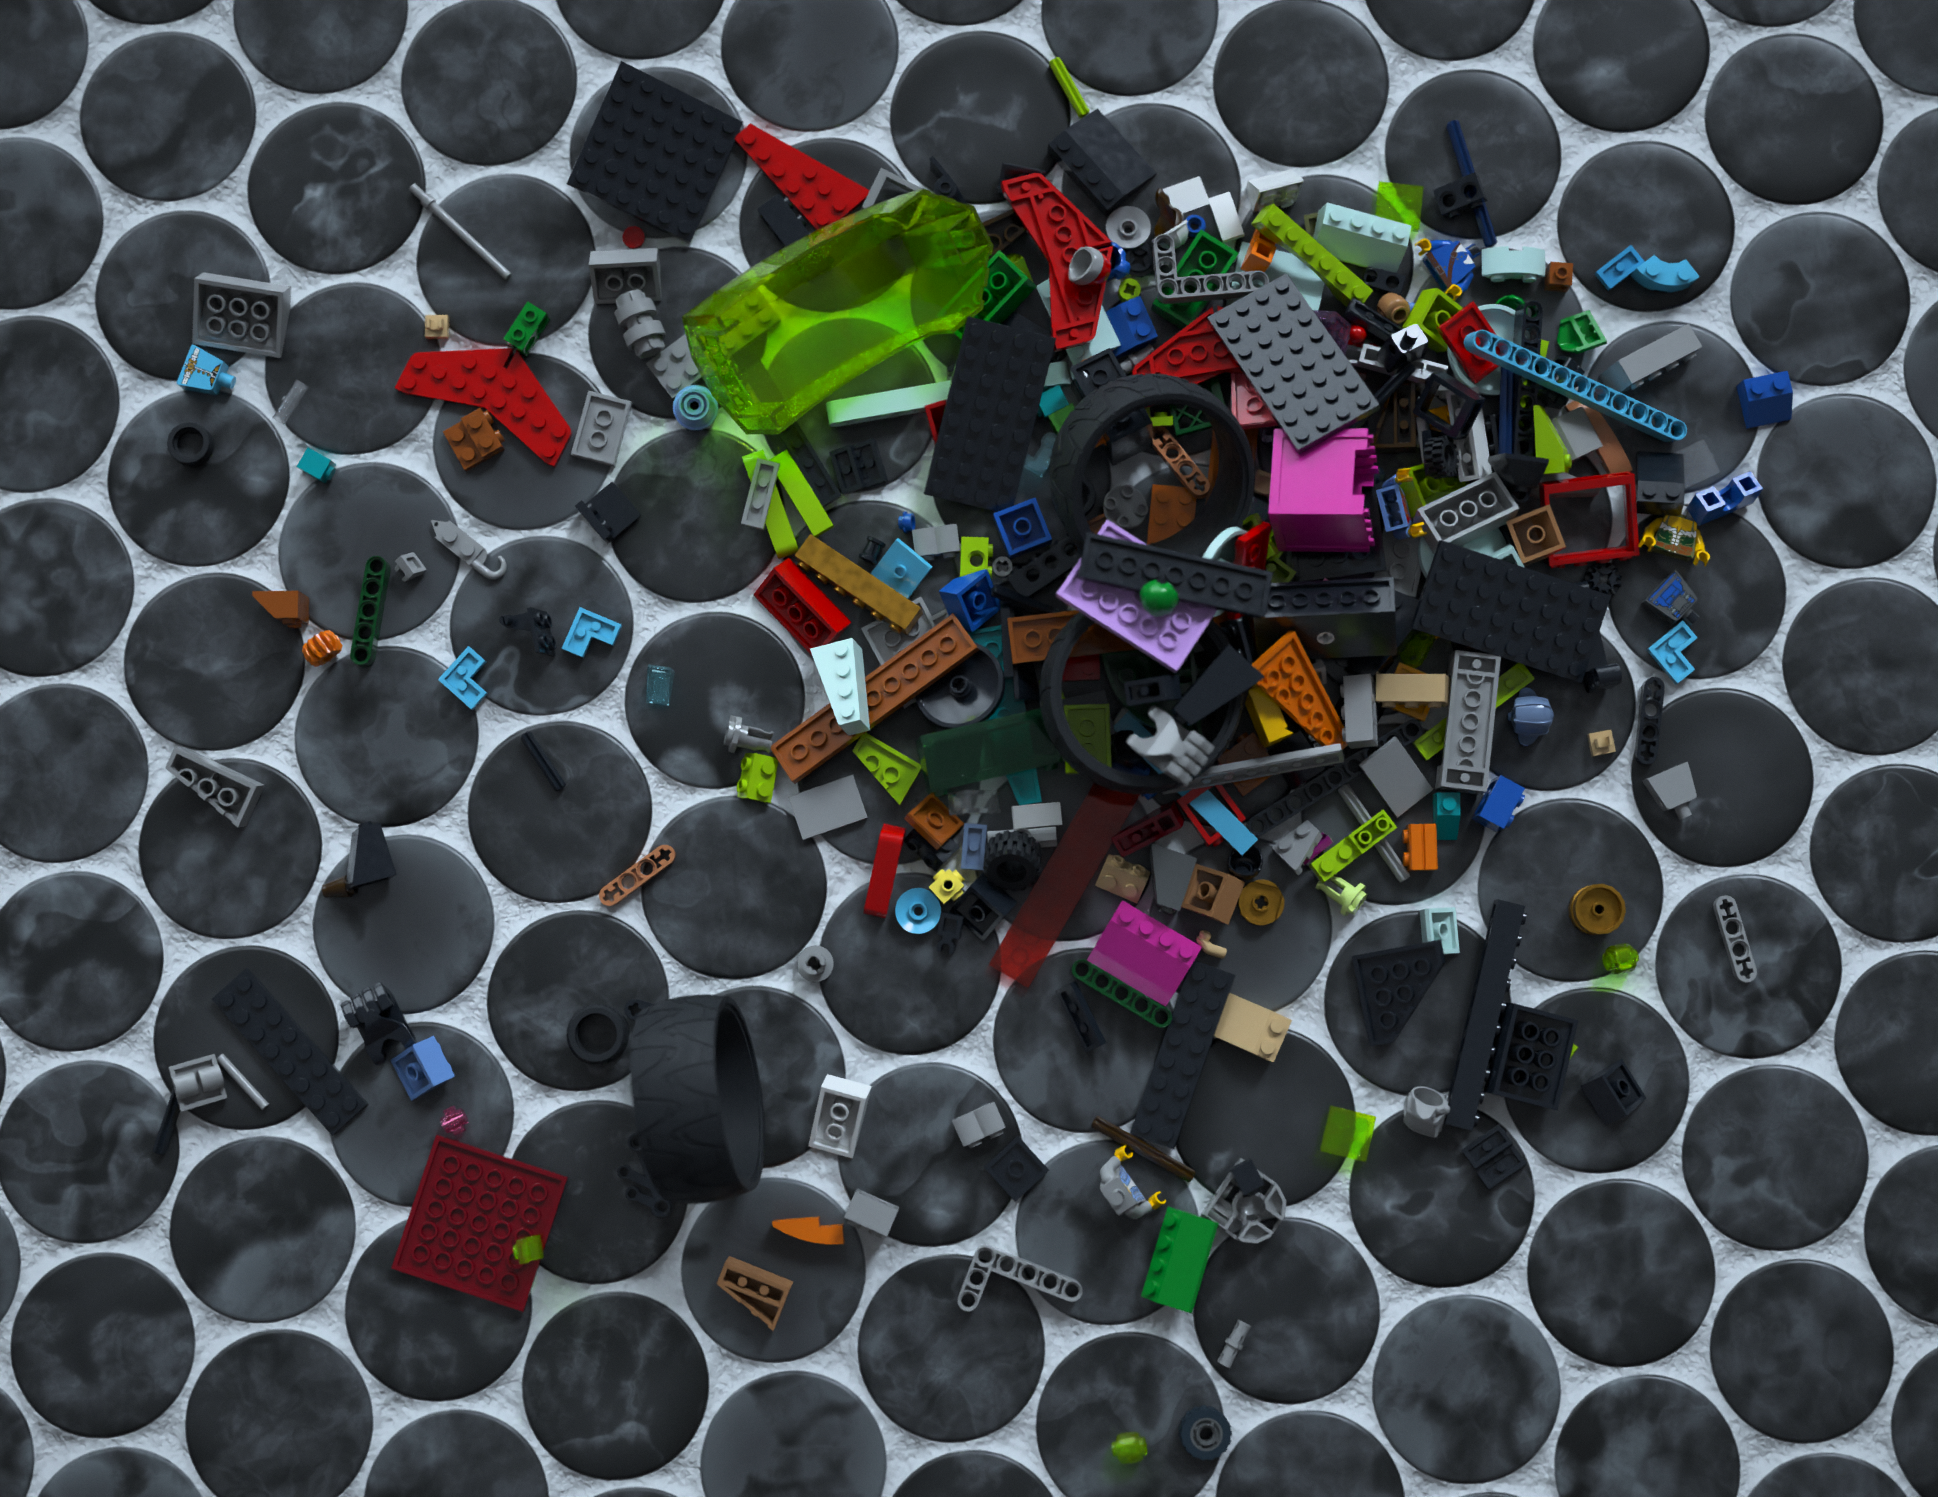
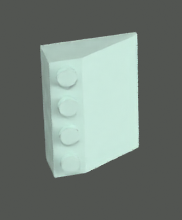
M1242 241L1234 273L1245 272L1241 270V266L1250 243ZM1276 250L1271 264L1265 271L1269 278V283L1287 273L1317 316L1324 282L1296 256ZM1260 280L1252 281L1253 286L1256 288L1264 286ZM1233 281L1231 283L1232 289L1238 290L1241 288L1238 282ZM1241 298L1227 299L1226 306Z

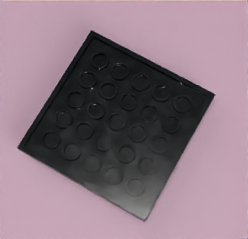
M621 61L566 184L689 244L743 122Z

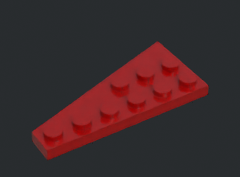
M751 123L735 137V142L781 193L789 199L791 204L821 237H824L866 200L870 191Z

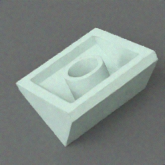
M1455 907L1419 910L1422 943L1441 940L1444 954L1460 953Z

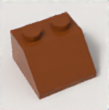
M252 591V596L274 618L281 621L283 625H288V628H302V624H309V597L300 591Z

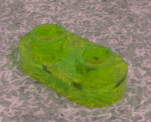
M1421 631L1417 635L1415 634L1407 644L1408 646L1400 654L1403 663L1412 668L1420 666L1430 651L1436 636ZM1424 635H1428L1427 639L1421 640ZM1413 655H1417L1416 659L1411 660Z

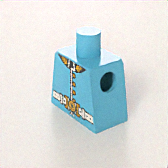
M192 344L176 384L185 390L218 395L221 386L233 389L236 377L227 374L229 366L225 362Z

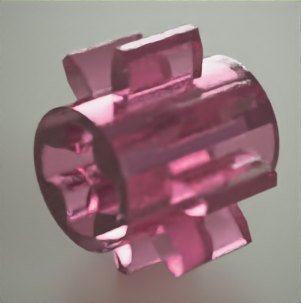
M452 1106L443 1111L445 1116L440 1118V1122L447 1134L453 1132L454 1135H457L466 1130L464 1125L468 1124L469 1121L462 1108L456 1110V1107Z

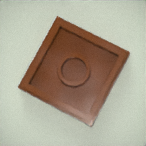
M932 792L904 818L936 850L964 825Z

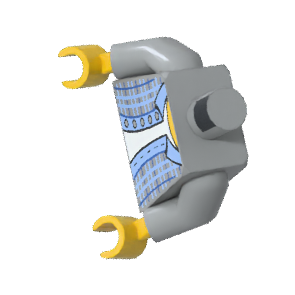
M1124 1145L1117 1148L1115 1156H1112L1101 1167L1100 1190L1118 1215L1125 1214L1131 1219H1138L1152 1211V1209L1156 1210L1166 1203V1200L1163 1202L1158 1200L1157 1196L1161 1193L1158 1191L1146 1201L1121 1165V1162L1133 1156V1152L1125 1153V1147L1127 1146Z

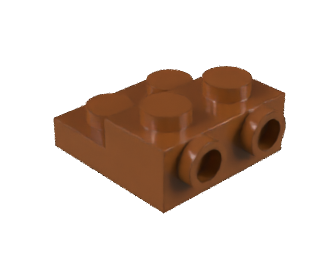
M481 408L462 417V421L443 431L465 471L505 450L502 445L505 442L499 430L494 431L491 426L494 420L488 411L483 412Z
M1245 732L1236 739L1238 744L1232 747L1231 750L1226 749L1216 763L1223 765L1267 757L1269 755L1254 732L1250 735ZM1270 776L1231 783L1243 797Z

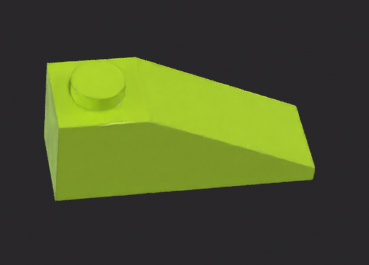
M1533 406L1536 457L1549 459L1544 474L1569 473L1568 468L1572 466L1571 454H1568L1567 448L1543 406Z

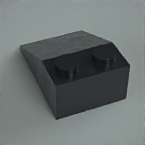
M1637 451L1635 482L1637 514L1681 516L1685 491L1683 454Z

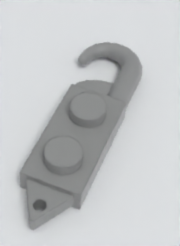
M431 520L436 533L435 538L487 579L496 580L505 574L507 564L502 556H498L501 568L496 572L489 570L484 566L487 559V551L484 547L450 520L448 522Z

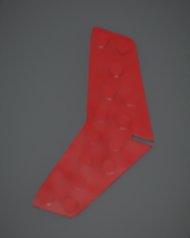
M1033 173L1001 181L1000 186L1003 195L1049 262L1051 337L1056 338L1055 352L1090 343L1096 335L1106 281L1097 286L1073 283L1069 280L1068 276L1069 265L1073 255L1080 247L1099 248L1110 245L1112 241L1042 174ZM1113 246L1098 249V251L1111 260Z
M1213 306L1133 368V375L1166 374L1188 380L1196 385L1224 372L1243 374V372L1208 323L1207 317L1214 314ZM1217 306L1218 311L1223 309V307Z
M513 348L418 352L410 357L395 386L397 391L410 396H422L483 407L529 447L541 460L556 468L571 439L572 430L517 350L508 368L505 367L514 351Z

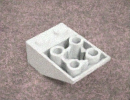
M1288 170L1248 180L1246 190L1252 212H1260L1264 206L1270 204L1281 206V208L1293 205L1302 187L1303 178L1293 170Z

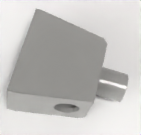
M1688 762L1643 780L1644 785L1662 811L1674 808L1679 820L1692 815L1687 802L1697 798Z

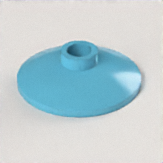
M913 888L900 896L896 903L895 914L898 923L906 931L922 934L932 930L937 925L941 916V906L937 897L929 890ZM916 907L923 909V913L919 916L914 914Z

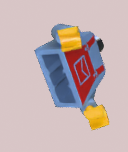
M1411 468L1397 469L1396 475L1386 480L1382 484V489L1376 490L1386 532L1393 531L1394 537L1398 540L1427 535V532L1424 533L1422 530L1424 522L1412 525L1406 496L1399 486L1402 482H1411L1413 480V477H1409Z

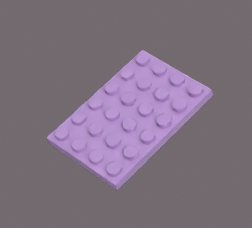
M1106 520L1097 533L1103 536L1145 544L1109 520ZM1080 558L1057 592L1056 597L1176 673L1217 612V609L1178 601L1172 613L1161 617L1152 616L1143 608L1139 592L1077 579L1081 563Z

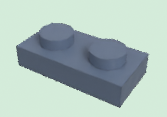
M964 823L961 869L984 870L987 825Z

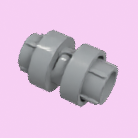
M632 290L620 295L615 302L618 309L614 314L619 327L628 329L623 334L628 349L635 351L636 356H639L641 359L649 358L662 352L665 347L663 339L666 337V333L661 321L652 319L657 314L653 300L646 298L641 290Z

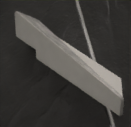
M1341 342L1339 344V348L1352 366L1362 367L1391 376L1399 370L1398 368L1390 373L1386 371L1377 356L1381 349L1380 347L1365 343L1362 348ZM1420 358L1411 362L1416 370L1407 380L1425 384L1429 375L1433 372L1443 371L1446 373L1448 366Z

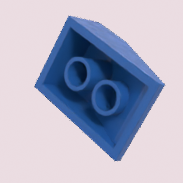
M1140 296L1106 311L1107 317L1121 344L1120 347L1112 351L1116 359L1143 349L1148 344L1152 345L1157 342L1158 335Z

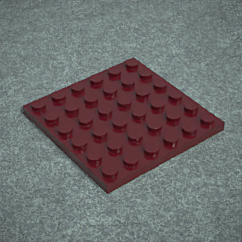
M436 1135L391 1269L522 1312L525 1311L569 1177L460 1141Z

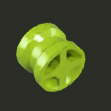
M1128 278L1119 285L1118 297L1122 303L1140 296L1141 287L1138 281Z

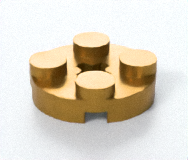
M1256 880L1250 882L1242 889L1238 899L1240 914L1249 923L1264 926L1273 923L1283 912V894L1276 884L1271 881ZM1260 896H1263L1264 901L1267 902V906H1263L1262 909H1258V905L1255 904V899H1259Z

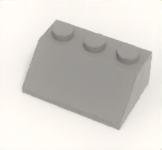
M658 248L590 252L589 270L594 304L615 303L620 295L632 290H641L646 298H651L653 301H661V274Z

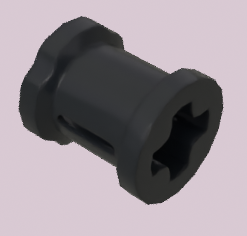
M868 536V542L858 557L870 564L877 565L879 553L882 548H885L886 544L874 537Z

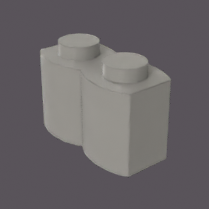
M957 524L912 530L914 550L927 562L934 561V557L943 556V559L956 558V554L961 553Z
M995 1101L952 1120L963 1147L968 1145L969 1148L981 1144V1139L988 1135L992 1139L1003 1134L1002 1129L1006 1128Z

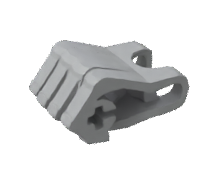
M1151 706L1148 710V715L1156 723V735L1144 739L1131 735L1126 742L1134 751L1169 777L1187 786L1192 780L1190 774L1196 776L1201 768L1197 764L1203 766L1207 762L1208 758L1205 754L1209 755L1213 751L1214 746L1195 731H1187L1166 712L1156 706Z

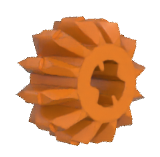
M326 630L308 639L307 643L303 645L302 653L307 662L314 667H318L335 658L341 652L343 645L337 635L330 630Z

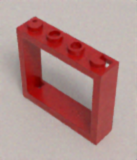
M1626 471L1540 482V508L1550 504L1549 494L1623 485L1626 546L1554 554L1545 558L1544 563L1551 566V568H1564L1565 564L1574 563V566H1584L1588 564V561L1608 563L1613 558L1625 561L1632 558V556L1639 555L1635 474Z

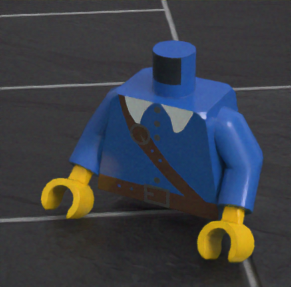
M1423 238L1415 244V246L1421 247L1422 251L1418 254L1420 256L1425 254L1422 259L1423 263L1446 295L1448 293L1452 294V300L1455 301L1468 290L1474 277L1472 271L1475 268V264L1472 260L1480 255V250L1474 243L1464 249L1459 241H1429Z

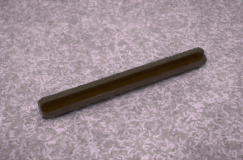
M1096 1116L1093 1120L1091 1127L1123 1146L1126 1145L1130 1150L1187 1182H1191L1194 1178L1195 1170L1100 1116Z

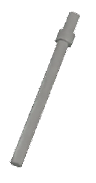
M415 183L410 186L409 190L420 200L422 206L427 210L430 209L505 280L510 278L512 273L436 203L435 198L430 194H426Z

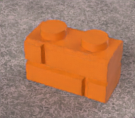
M1436 824L1406 825V829L1402 830V842L1407 845V852H1403V865L1407 866V871L1438 870Z

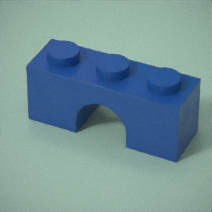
M1751 471L1733 478L1720 491H1717L1713 486L1696 493L1686 509L1697 525L1700 526L1753 504L1763 488Z

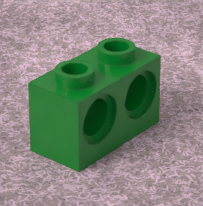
M527 301L503 339L509 347L527 357L548 325L550 318L546 312Z

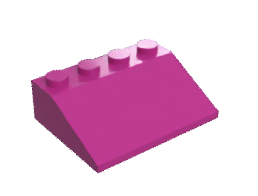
M1122 900L1087 961L1166 1007L1202 947Z

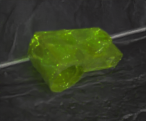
M541 1235L528 1236L516 1240V1244L513 1246L515 1260L519 1259L520 1264H525L544 1258Z

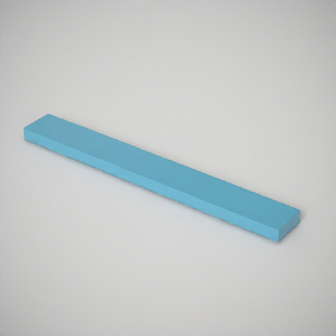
M1128 712L1114 725L1116 733L1121 730H1132L1134 735L1142 739L1154 737ZM1143 757V759H1144L1158 774L1164 773L1163 771H1161L1159 768H1157L1155 765H1153L1151 762H1149L1147 759H1145V758ZM1191 790L1181 791V792H1177V793H1178L1181 797H1183L1185 794H1187V793H1188L1189 791H1191ZM1209 790L1189 803L1241 856L1258 841Z

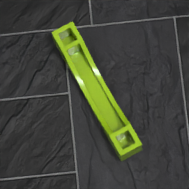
M1275 204L1264 206L1251 223L1267 239L1280 245L1306 264L1326 284L1333 296L1346 307L1352 298L1364 304L1373 290Z

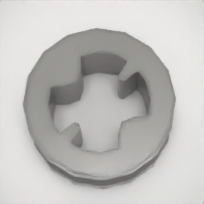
M1003 556L995 559L992 565L993 573L999 578L1008 577L1013 568L1010 559ZM1006 562L1008 564V566H1006L1008 571L1005 572L1002 570L1001 572H998L996 570L998 569V566L996 565L998 563L1004 564Z

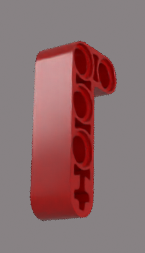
M884 823L879 836L863 914L886 919L906 828Z

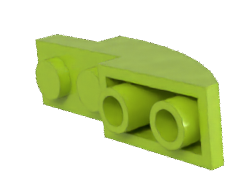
M1381 810L1309 866L1319 880L1324 883L1395 830L1397 826L1387 813Z

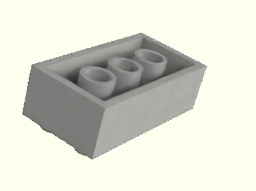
M1494 472L1417 509L1413 522L1414 524L1424 522L1422 530L1424 533L1427 532V535H1424L1423 538L1433 554H1435L1439 540L1462 546L1507 524L1506 521L1516 517L1519 507L1497 473Z

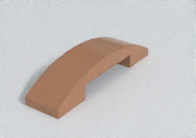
M1572 401L1564 407L1567 412L1583 406L1603 444V447L1595 451L1603 461L1601 465L1607 474L1630 472L1633 470L1620 442L1600 412L1577 401Z

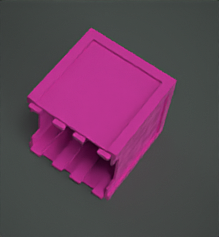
M1345 428L1301 454L1297 453L1282 429H1274L1268 514L1278 551L1370 552V546H1375L1374 538H1371L1373 536L1372 528H1366L1371 527V520L1365 519V517H1369V509H1364V495H1362V487H1374V474H1379L1378 466L1373 464L1377 463V457L1372 455L1375 454V446H1370V443H1373L1374 439L1373 435H1369L1368 428Z

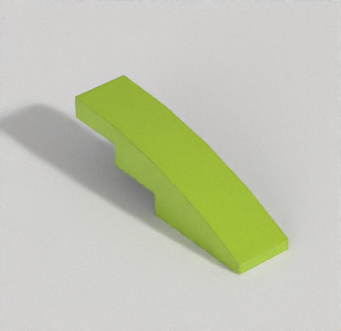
M788 450L768 460L780 463L777 477L812 535L817 538L834 528L833 523Z

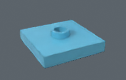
M898 538L871 574L909 599L933 566Z

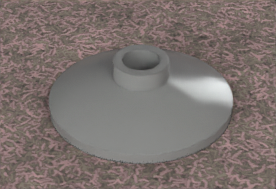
M1132 206L1116 209L1111 213L1106 223L1108 238L1123 249H1134L1146 242L1151 231L1148 216L1141 209ZM1130 228L1132 232L1125 233L1124 230Z

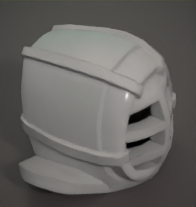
M1424 1086L1413 1088L1404 1101V1123L1414 1132L1437 1138L1439 1131H1442L1445 1117L1450 1112V1107L1446 1100L1447 1096Z

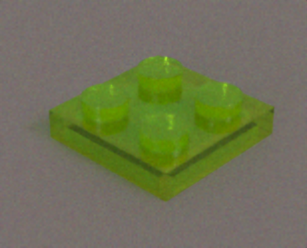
M1379 181L1375 216L1411 225V231L1418 232L1424 186Z
M1330 1106L1320 1151L1366 1162L1376 1116Z

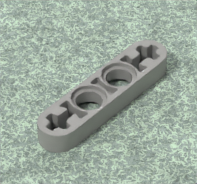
M1720 896L1714 901L1713 909L1733 975L1739 982H1751L1756 978L1757 969L1737 904L1731 896ZM1723 899L1725 903L1729 902L1730 907L1727 908L1728 915L1733 914L1734 918L1723 920L1722 916H1727L1725 909H1720ZM1730 921L1737 925V932L1733 935L1726 931V924ZM1737 943L1744 947V953L1740 957L1735 956L1732 950L1733 946ZM1747 958L1748 962H1743L1745 969H1750L1747 978L1740 975V971H1743L1742 963L1736 964V960Z

